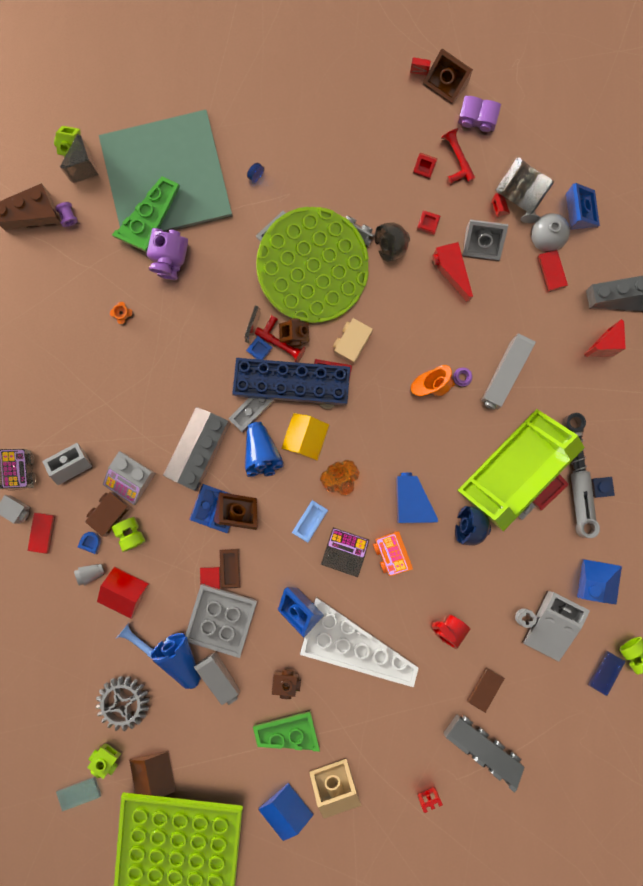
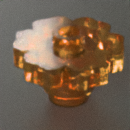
M353 461L335 462L328 466L327 471L321 474L320 481L326 491H337L341 495H348L354 490L353 481L358 479L360 472Z

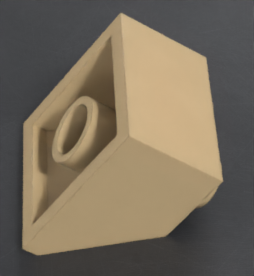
M347 759L309 772L317 805L323 819L361 806Z

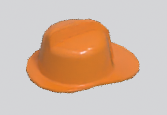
M441 365L419 375L411 385L412 393L416 396L428 394L435 396L445 395L455 386V382L451 377V368L447 365Z

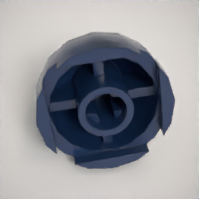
M465 506L461 509L457 517L461 518L460 526L457 524L455 526L457 542L472 546L482 543L491 532V525L487 515L475 507Z

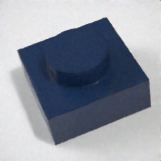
M612 477L591 479L594 498L615 496Z

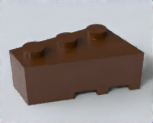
M42 183L0 201V226L4 230L28 228L27 226L36 225L40 227L47 224H61L51 196Z

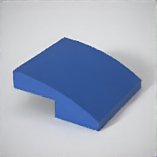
M202 484L189 520L228 533L230 526L214 522L219 492H228Z

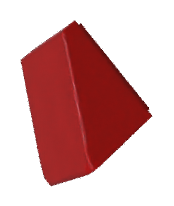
M420 153L413 172L431 178L437 158Z
M496 193L491 201L496 216L499 218L510 214L505 197Z

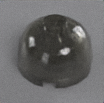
M391 222L377 226L375 242L376 245L380 244L382 251L378 252L383 260L386 262L394 261L401 258L407 252L410 236L400 224Z

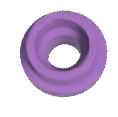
M458 368L453 374V380L458 386H467L472 381V373L467 368ZM460 374L465 375L466 379L464 381L460 380Z

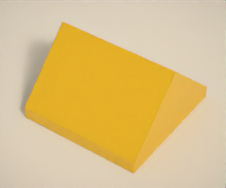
M293 413L281 449L318 461L329 424L311 416Z

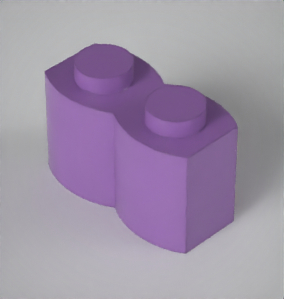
M465 96L458 123L466 128L478 127L484 132L494 131L501 104L491 100H482L474 96Z

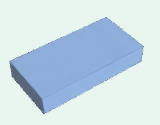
M312 500L292 533L308 543L328 510Z

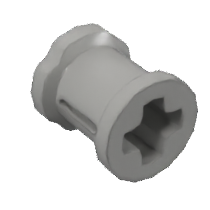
M520 609L515 615L516 622L523 627L531 628L536 624V615L528 609ZM529 616V619L526 621L522 620V617Z

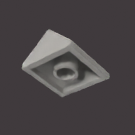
M470 219L466 227L463 255L500 260L508 224Z

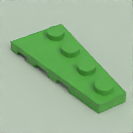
M162 176L146 194V198L141 203H138L134 212L129 217H126L122 222V226L115 230L112 236L147 252L152 228H160L180 188L179 184Z

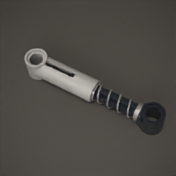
M572 413L566 416L562 421V425L577 434L581 442H583L582 437L586 426L585 417L580 413ZM571 419H575L577 421L576 428L571 426ZM582 450L571 463L574 466L571 482L577 521L575 530L582 538H594L599 534L600 526L596 520L591 474L586 470V457ZM587 523L591 526V531L588 534L584 531V526Z

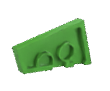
M311 711L253 726L257 747L303 749L320 752Z

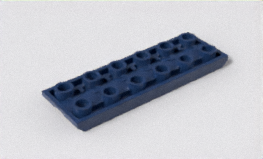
M236 358L232 395L247 398L347 405L350 367Z

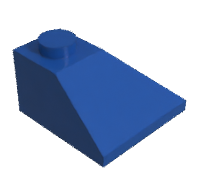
M583 559L577 598L617 605L622 566Z

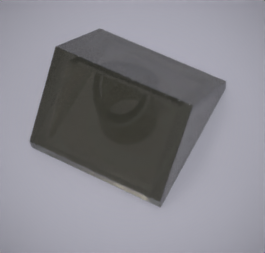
M79 134L74 139L60 166L70 182L73 183L98 175L92 153Z

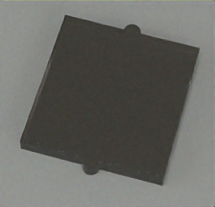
M256 305L244 336L245 342L248 344L252 342L261 315V308Z

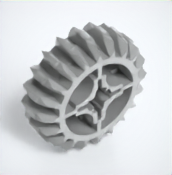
M123 676L118 677V682L115 678L111 679L110 683L106 682L104 684L105 689L99 690L102 696L96 697V700L101 702L95 707L96 709H101L97 716L103 715L105 717L101 722L105 723L108 721V728H111L114 724L115 731H118L120 726L123 731H126L128 726L133 729L135 723L139 725L142 722L141 718L144 719L147 716L144 711L149 710V706L145 704L150 699L144 698L148 691H141L144 687L143 684L136 686L138 683L137 679L130 683L131 677L129 676L126 677L125 682ZM120 688L128 689L133 695H126ZM114 691L115 701L114 704L109 706V696ZM137 700V710L135 715L132 716L131 704ZM120 701H129L125 706L119 705L116 707V705H118ZM112 712H119L125 718H119Z

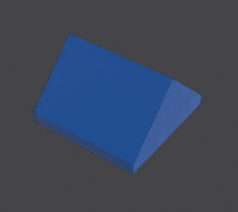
M578 183L572 184L566 193L570 230L599 227L595 190Z
M287 587L284 589L278 611L304 638L324 614L298 588Z
M289 783L258 808L283 841L298 835L314 815Z

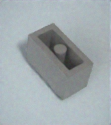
M78 443L42 461L49 477L57 485L92 467L85 451Z

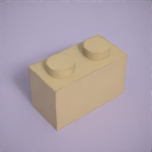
M353 318L351 322L347 321L342 330L344 332L342 338H337L333 345V348H335L334 354L352 365L355 364L373 332L372 328Z

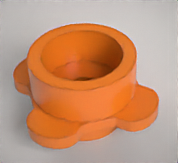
M119 302L110 311V315L115 317L119 324H124L125 320L133 314V311L128 309L124 302Z

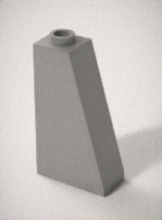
M519 333L510 341L481 400L487 408L495 410V408L499 409L502 407L536 343L535 341Z

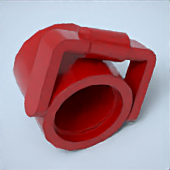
M449 615L444 623L440 621L433 622L431 627L442 642L454 649H458L470 631L468 625L453 615Z

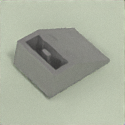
M548 591L536 615V624L530 628L523 644L560 661L582 629L590 610L554 592Z

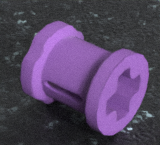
M63 202L55 207L56 212L60 215L63 227H69L78 222L72 212V204L70 202Z

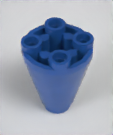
M251 423L248 425L246 435L245 470L247 477H254L258 474L272 476L275 474V470L284 466L282 457L263 423Z

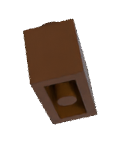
M114 492L105 493L100 498V504L97 508H92L88 512V518L85 521L102 537H107L112 531L111 527L119 523L131 508L128 503Z

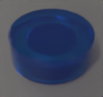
M258 162L254 163L247 172V178L252 182H256L262 176L265 169L264 166Z

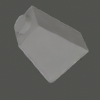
M216 651L201 660L194 667L221 705L226 702L230 705L238 699L237 695H239L240 690Z

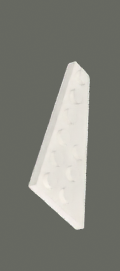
M316 597L314 605L324 616L305 636L300 655L414 687L419 669L416 665Z

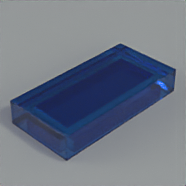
M606 651L588 685L607 696L626 661Z

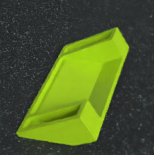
M536 409L458 491L472 505L484 512L488 519L504 532L585 447L577 434Z

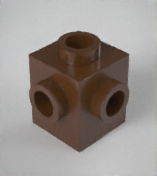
M290 319L287 322L280 323V343L290 344V347H301L302 343L309 342V323L301 322L300 319Z
M282 669V672L275 671L273 674L272 695H280L281 699L295 697L296 691L300 692L301 679H297L298 674L290 669Z

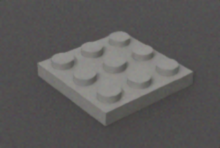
M201 584L185 635L188 642L240 658L257 600Z

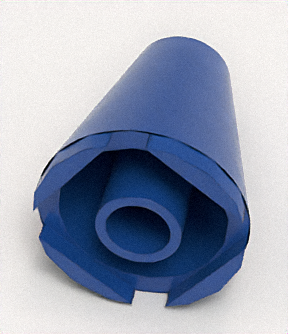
M183 633L170 635L168 637L169 641L166 643L161 641L151 653L152 660L182 687L193 689L199 684L201 677L194 668L196 662L188 639Z

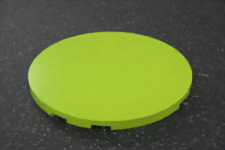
M302 207L282 215L267 229L259 244L256 269L263 293L277 310L292 319L316 323L337 318L354 306L368 280L369 257L361 234L348 219L327 208Z

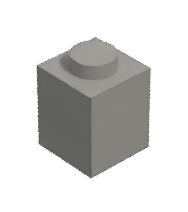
M4 495L0 502V515L14 524H20L27 519L30 507L11 495Z

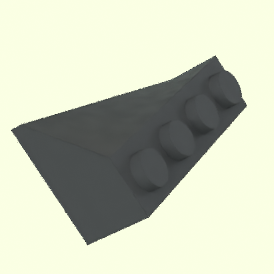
M643 276L592 284L586 290L589 308L643 311Z
M457 714L444 731L445 737L467 755L471 754L472 758L484 768L485 766L488 767V770L499 781L501 779L505 780L509 789L515 793L525 768L520 762L522 759L514 752L510 754L504 750L505 746L498 740L493 742L489 739V734L481 727L477 730L472 726L474 722L465 715L460 717Z

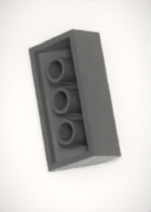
M196 407L163 476L198 492L231 423L222 417Z

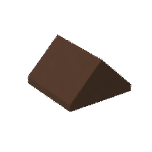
M441 49L423 83L454 103L469 83L473 69L444 49Z
M219 492L214 522L220 525L257 530V498Z
M169 751L129 760L135 794L163 797L176 791Z

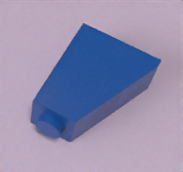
M411 472L401 473V476H397V523L438 522V518L418 477L412 476Z

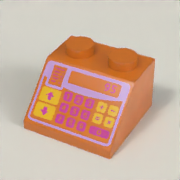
M399 531L375 539L376 543L373 544L376 555L380 554L383 562H380L383 573L393 576L413 569Z

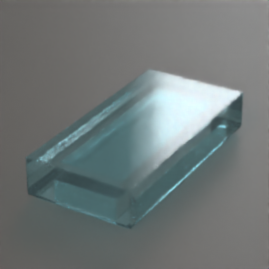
M95 777L56 792L62 811L101 796Z

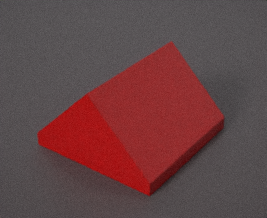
M621 319L612 325L584 355L586 357L615 356L625 350L624 321Z
M114 567L100 586L97 602L132 619L149 583Z

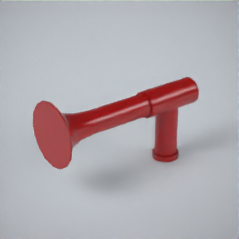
M458 128L447 132L441 137V139H446L451 144L462 168L461 171L447 176L450 184L463 177H466L468 182L475 179L470 165L458 144L456 136Z
M271 315L265 328L257 327L254 334L288 352L295 359V362L298 363L306 348L290 347L286 343H280L278 338L270 334L276 321H278V318Z

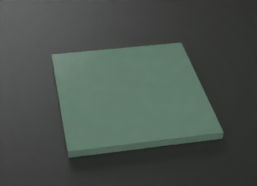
M207 110L99 135L120 227L126 217H129L134 212L138 203H141L146 198V194L162 176L178 183L180 186L159 228L163 232L233 216Z

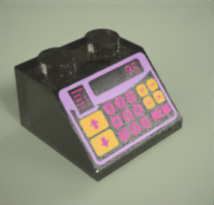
M0 449L1 490L13 491L34 488L36 476L32 470L34 455L31 453V450Z
M333 527L321 565L358 577L369 539Z

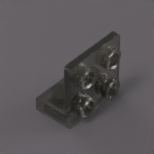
M517 157L495 191L528 213L533 214L554 184V181Z

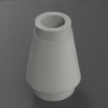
M102 564L78 567L74 574L78 585L84 584L85 586L101 577V575H104L105 572Z

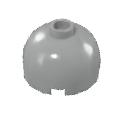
M555 213L545 214L540 217L532 227L531 239L535 247L543 252L562 249L569 239V223L564 217Z

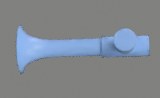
M128 623L117 638L122 637L131 641L153 659L151 657L153 648L131 632Z

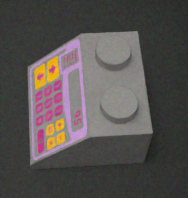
M119 451L108 467L103 485L128 502L136 505L156 473L127 454Z

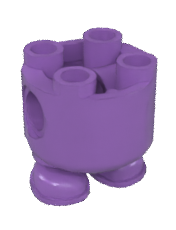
M152 228L147 257L154 263L150 265L149 270L157 273V276L161 278L177 280V272L180 271V267L185 260L188 238L180 236L181 233L175 230H169L168 233L158 228Z

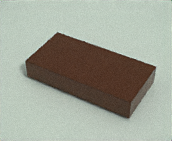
M239 549L219 550L221 589L241 588Z
M486 667L467 702L486 713L505 678Z

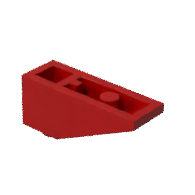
M459 242L436 247L432 255L434 265L438 266L440 273L466 302L470 301L473 294Z

